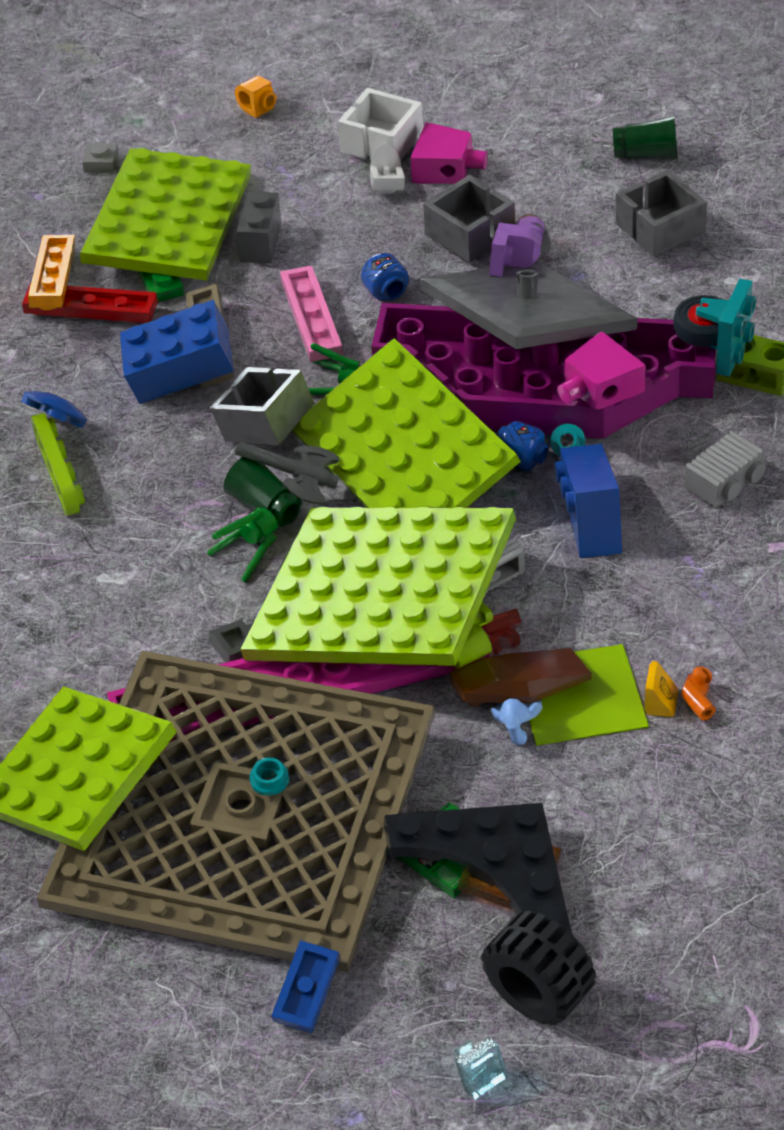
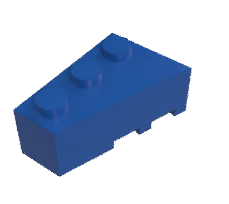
M602 444L560 448V461L555 462V476L557 483H560L562 498H565L567 513L570 514L579 558L623 553L619 487Z

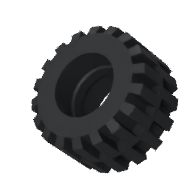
M532 911L517 913L485 947L484 952L481 954V960L484 963L482 965L483 970L497 993L516 1011L540 1024L557 1025L562 1023L596 983L594 980L596 978V971L592 967L594 964L583 945L561 924L540 913L535 914Z

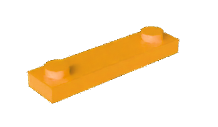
M43 235L28 295L29 308L52 310L57 307H63L76 247L75 235Z

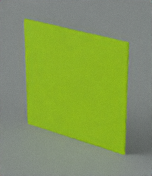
M618 644L574 651L592 673V679L541 699L542 710L539 715L529 720L536 746L649 728L624 645Z

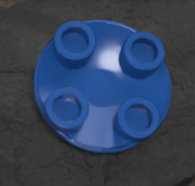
M24 391L21 399L22 403L38 410L41 409L58 420L66 421L82 429L88 420L72 402L58 395L42 391Z

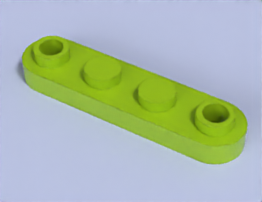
M45 412L31 416V422L35 438L66 516L80 513L79 505L85 504L84 495L80 484H73L76 481L71 461L64 462L67 459V454L62 439H55L58 437V431L54 418L47 419Z

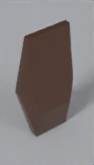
M571 648L503 654L482 659L449 672L450 683L463 701L468 703L470 707H480L483 703H504V701L510 698L517 699L522 703H532L592 679V673Z

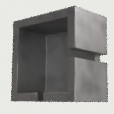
M669 170L645 180L644 210L643 185L641 183L616 193V225L632 239L636 237V242L653 257L706 233L707 201Z
M468 175L423 204L425 235L468 262L473 261L490 250V244L493 243L499 223L515 225V202L496 190L490 192L489 186L471 175Z
M246 367L230 385L232 390L227 389L210 409L224 441H241L244 443L273 446L279 445L286 439V436L315 403L301 370L276 369L272 372L271 368Z

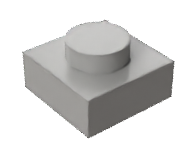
M87 143L82 160L83 171L114 172L119 154L117 143Z

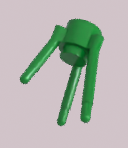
M316 343L310 345L312 350L341 363L338 364L326 359L313 362L338 371L339 384L361 366L360 361L349 359ZM335 387L308 389L311 395H327Z
M258 507L249 515L219 529L212 534V538L215 540L231 532L233 533L207 551V555L213 556L240 537H243L251 544L262 543L241 577L242 582H247L269 546L277 541V537L273 534L278 528L275 516L269 510Z

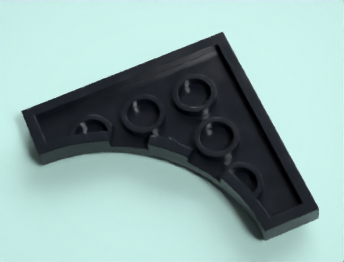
M543 803L385 815L384 829L389 857H416L441 862L442 858L462 864L467 867L468 873L479 878L491 888L496 886L511 901L510 907L515 914L519 912L524 913L525 911H532L535 914L540 913L551 920H555L572 933Z

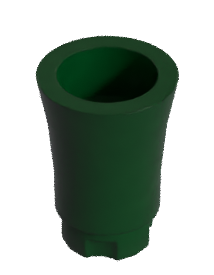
M675 115L642 123L625 124V128L616 127L612 129L615 158L627 156V159H678Z
M241 457L228 471L223 484L224 492L227 495L243 502L254 510L258 507L269 510L275 516L280 527L291 524L299 515L302 505L301 499L290 493L283 485V482L266 465Z

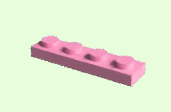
M312 265L280 271L281 283L310 362L330 359L310 348L312 343H316L343 356L340 338Z

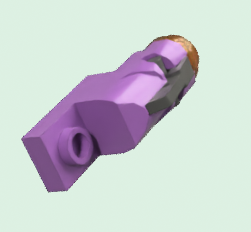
M526 214L518 218L515 225L498 224L491 249L490 276L502 277L505 266L531 267L538 259L540 253L550 251L548 231L541 218L536 215Z

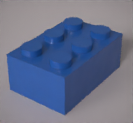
M214 299L120 332L124 377L139 404L234 372L228 326Z

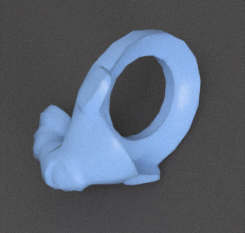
M510 698L492 708L491 711L498 722L506 725L511 741L515 745H523L527 740V733L520 728L521 723L539 715L543 706L541 699L532 703H522L517 699Z

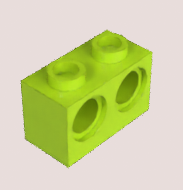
M754 335L751 343H745V353L741 364H735L730 377L717 374L716 380L782 397L784 393V342Z

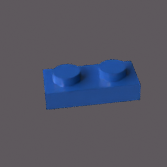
M300 940L271 1015L273 1022L313 1033L341 958L338 951Z

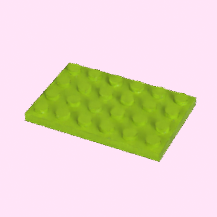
M130 148L80 252L81 263L207 281L250 179L251 164L240 163L236 160L210 159L206 156H186L176 152L149 151L146 148Z
M395 338L310 408L292 429L293 433L306 446L321 447L339 457V461L336 464L326 467L333 474L340 476L339 480L366 508H467L521 462L517 454Z

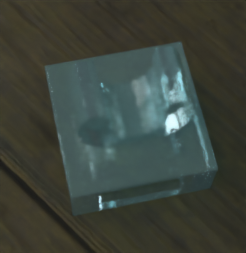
M487 1037L476 1045L471 1041H466L454 1050L455 1054L459 1056L454 1060L464 1091L472 1098L476 1099L508 1077L499 1045L491 1038Z

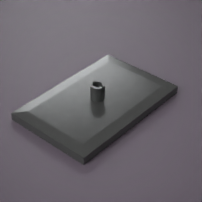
M537 261L531 267L526 268L505 266L502 277L490 276V268L420 278V289L515 349L594 337L600 332H604L607 335L637 330V317Z

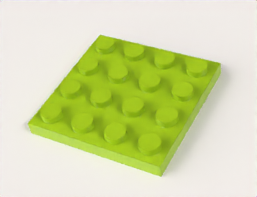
M63 686L0 764V819L85 851L174 737L177 730L171 721Z

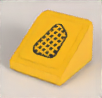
M652 661L649 664L645 687L646 715L673 717L676 710L678 688L659 662Z

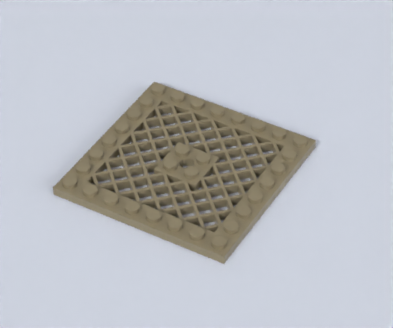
M141 651L119 705L155 717L161 715L164 720L171 721L177 730V733L174 735L177 740L168 743L151 765L154 766L160 763L164 771L149 778L145 774L142 776L139 783L135 785L85 851L60 842L37 896L39 908L290 961L293 960L301 940L338 951L341 958L336 970L348 973L389 853L384 829V817L390 814H402L435 715L434 706ZM194 701H196V702H202V703L199 704V705H196V703H195ZM185 703L188 710L172 717L168 710ZM231 708L238 709V711L233 712ZM221 710L225 717L209 724L205 716ZM267 715L274 716L275 718L269 719ZM257 716L262 724L245 731L241 724ZM197 721L201 728L184 735L180 728ZM304 722L311 723L312 725L307 727ZM294 724L298 731L282 738L278 731ZM233 728L237 736L221 743L217 735ZM331 731L335 739L319 745L315 738ZM270 735L274 743L258 750L254 742ZM368 738L373 746L357 753L353 744ZM209 740L213 747L196 754L192 747ZM307 742L311 750L295 757L291 749ZM246 747L250 754L234 762L229 754ZM344 749L348 758L333 765L328 756ZM184 751L189 759L172 766L168 758ZM283 754L287 760L283 764L288 769L289 775L295 773L300 781L290 786L289 779L287 787L279 794L265 796L255 792L250 785L249 775L252 770L251 768H253L257 761L263 758H274ZM221 758L224 763L215 761ZM375 760L372 771H370L366 763ZM320 761L324 770L308 776L304 768ZM214 762L209 774L205 766ZM357 768L362 777L346 784L342 775ZM197 770L201 778L184 785L180 778ZM333 780L338 789L322 796L317 787ZM172 782L177 790L159 797L155 790ZM362 791H364V794H363V797H362V800H361V803H360V802L357 800V798L355 797V795L358 794V793H360V792H362ZM308 792L313 801L297 808L292 800ZM202 793L198 804H196L192 797ZM148 794L152 802L134 809L130 801ZM241 799L250 802V805L245 809L236 810L230 807L232 803ZM346 800L351 808L335 816L330 807ZM184 801L189 809L172 817L167 809ZM284 804L289 813L279 817ZM123 806L127 814L118 817L120 809ZM322 812L327 820L311 828L305 819ZM159 813L164 821L146 829L142 821ZM354 822L350 835H348L344 826ZM190 824L192 834L184 837L180 828ZM297 824L302 832L285 840L280 831ZM134 825L139 833L121 841L117 833ZM335 831L340 840L324 848L319 839ZM172 833L176 842L159 849L155 840ZM273 837L277 845L267 849L270 839ZM110 838L114 846L104 850L106 843ZM219 839L227 840L229 842L222 845ZM210 841L214 849L197 857L192 848ZM310 844L315 853L299 860L293 851ZM147 845L151 854L133 861L129 853ZM258 847L266 848L267 850L260 852ZM247 848L252 857L235 865L230 856ZM185 853L189 861L171 869L167 861ZM343 854L337 868L332 859ZM285 856L291 865L274 873L269 863ZM121 857L126 866L108 874L104 865ZM222 860L227 869L210 877L205 868ZM324 864L329 873L312 880L307 871ZM159 865L164 874L146 882L141 873ZM260 868L265 878L248 885L243 876ZM197 873L202 882L184 890L179 881ZM299 876L304 885L287 893L282 884ZM134 877V879H135V881L137 882V884H136V883H132V882H127V880H129V879H131V878ZM235 881L240 890L223 898L218 889ZM172 885L175 891L165 890L164 888ZM331 887L326 901L320 892ZM274 889L279 898L262 906L256 897ZM210 893L213 899L204 898L202 896ZM312 896L318 906L300 914L295 904ZM248 901L251 907L242 906L241 904ZM287 909L290 915L280 914L279 912Z

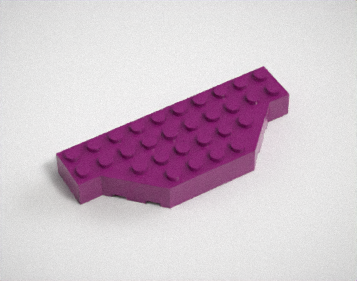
M381 303L371 346L373 356L395 338L493 432H498L502 426H507L513 421H520L541 429L544 435L551 436L553 431L560 425L573 424L583 431L585 438L600 439L606 438L677 397L713 399L717 366V350L711 347L693 346L682 341L674 330L673 320L638 318L637 330L607 334V336L645 364V391L603 409L596 410L581 398L566 404L561 400L557 391L558 386L565 382V361L567 357L593 337L515 349L450 307Z

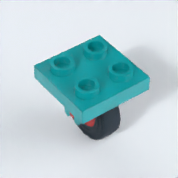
M739 278L729 300L710 295H698L682 301L675 309L673 326L677 336L682 341L693 346L711 347L717 350L716 374L730 377L735 364L740 365L743 360L745 343H751L753 339L755 323L751 322V317L754 314L757 297L752 295L753 281Z

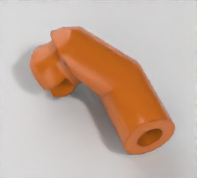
M698 666L694 668L692 674L687 676L681 695L694 713L702 721H706L716 711L715 706L706 697L710 688L709 683L713 676L709 669Z

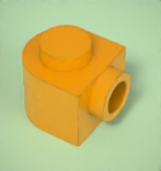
M255 76L235 88V98L238 105L251 116L257 118L274 108L277 96L273 93L272 84L267 79Z

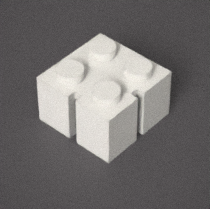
M366 88L354 102V107L351 106L338 121L340 152L364 159L369 155L370 160H372L377 149L383 143L389 142L395 148L401 160L419 139L422 132V102Z

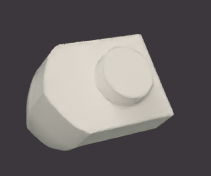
M389 142L383 143L377 149L370 165L372 189L387 194L394 193L396 190H404L405 183L400 157Z

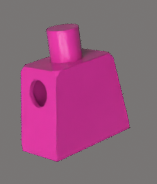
M425 122L411 156L412 183L456 184L465 178L469 168L485 170L488 153L487 151L473 149L472 134L470 132Z
M600 332L567 357L565 361V382L558 386L557 391L561 400L566 404L581 398L593 409L600 410L645 391V364L604 332Z

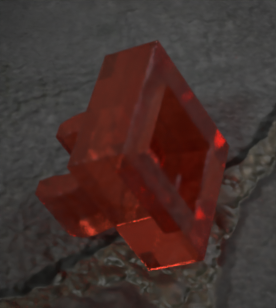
M517 608L493 615V621L482 626L490 639L494 654H498L502 650L499 643L500 637L508 638L513 649L519 646L520 636L516 629L522 620Z

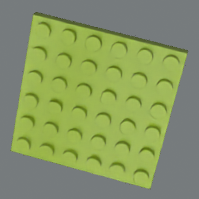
M496 507L311 508L240 649L244 661L456 666L516 522L514 509Z

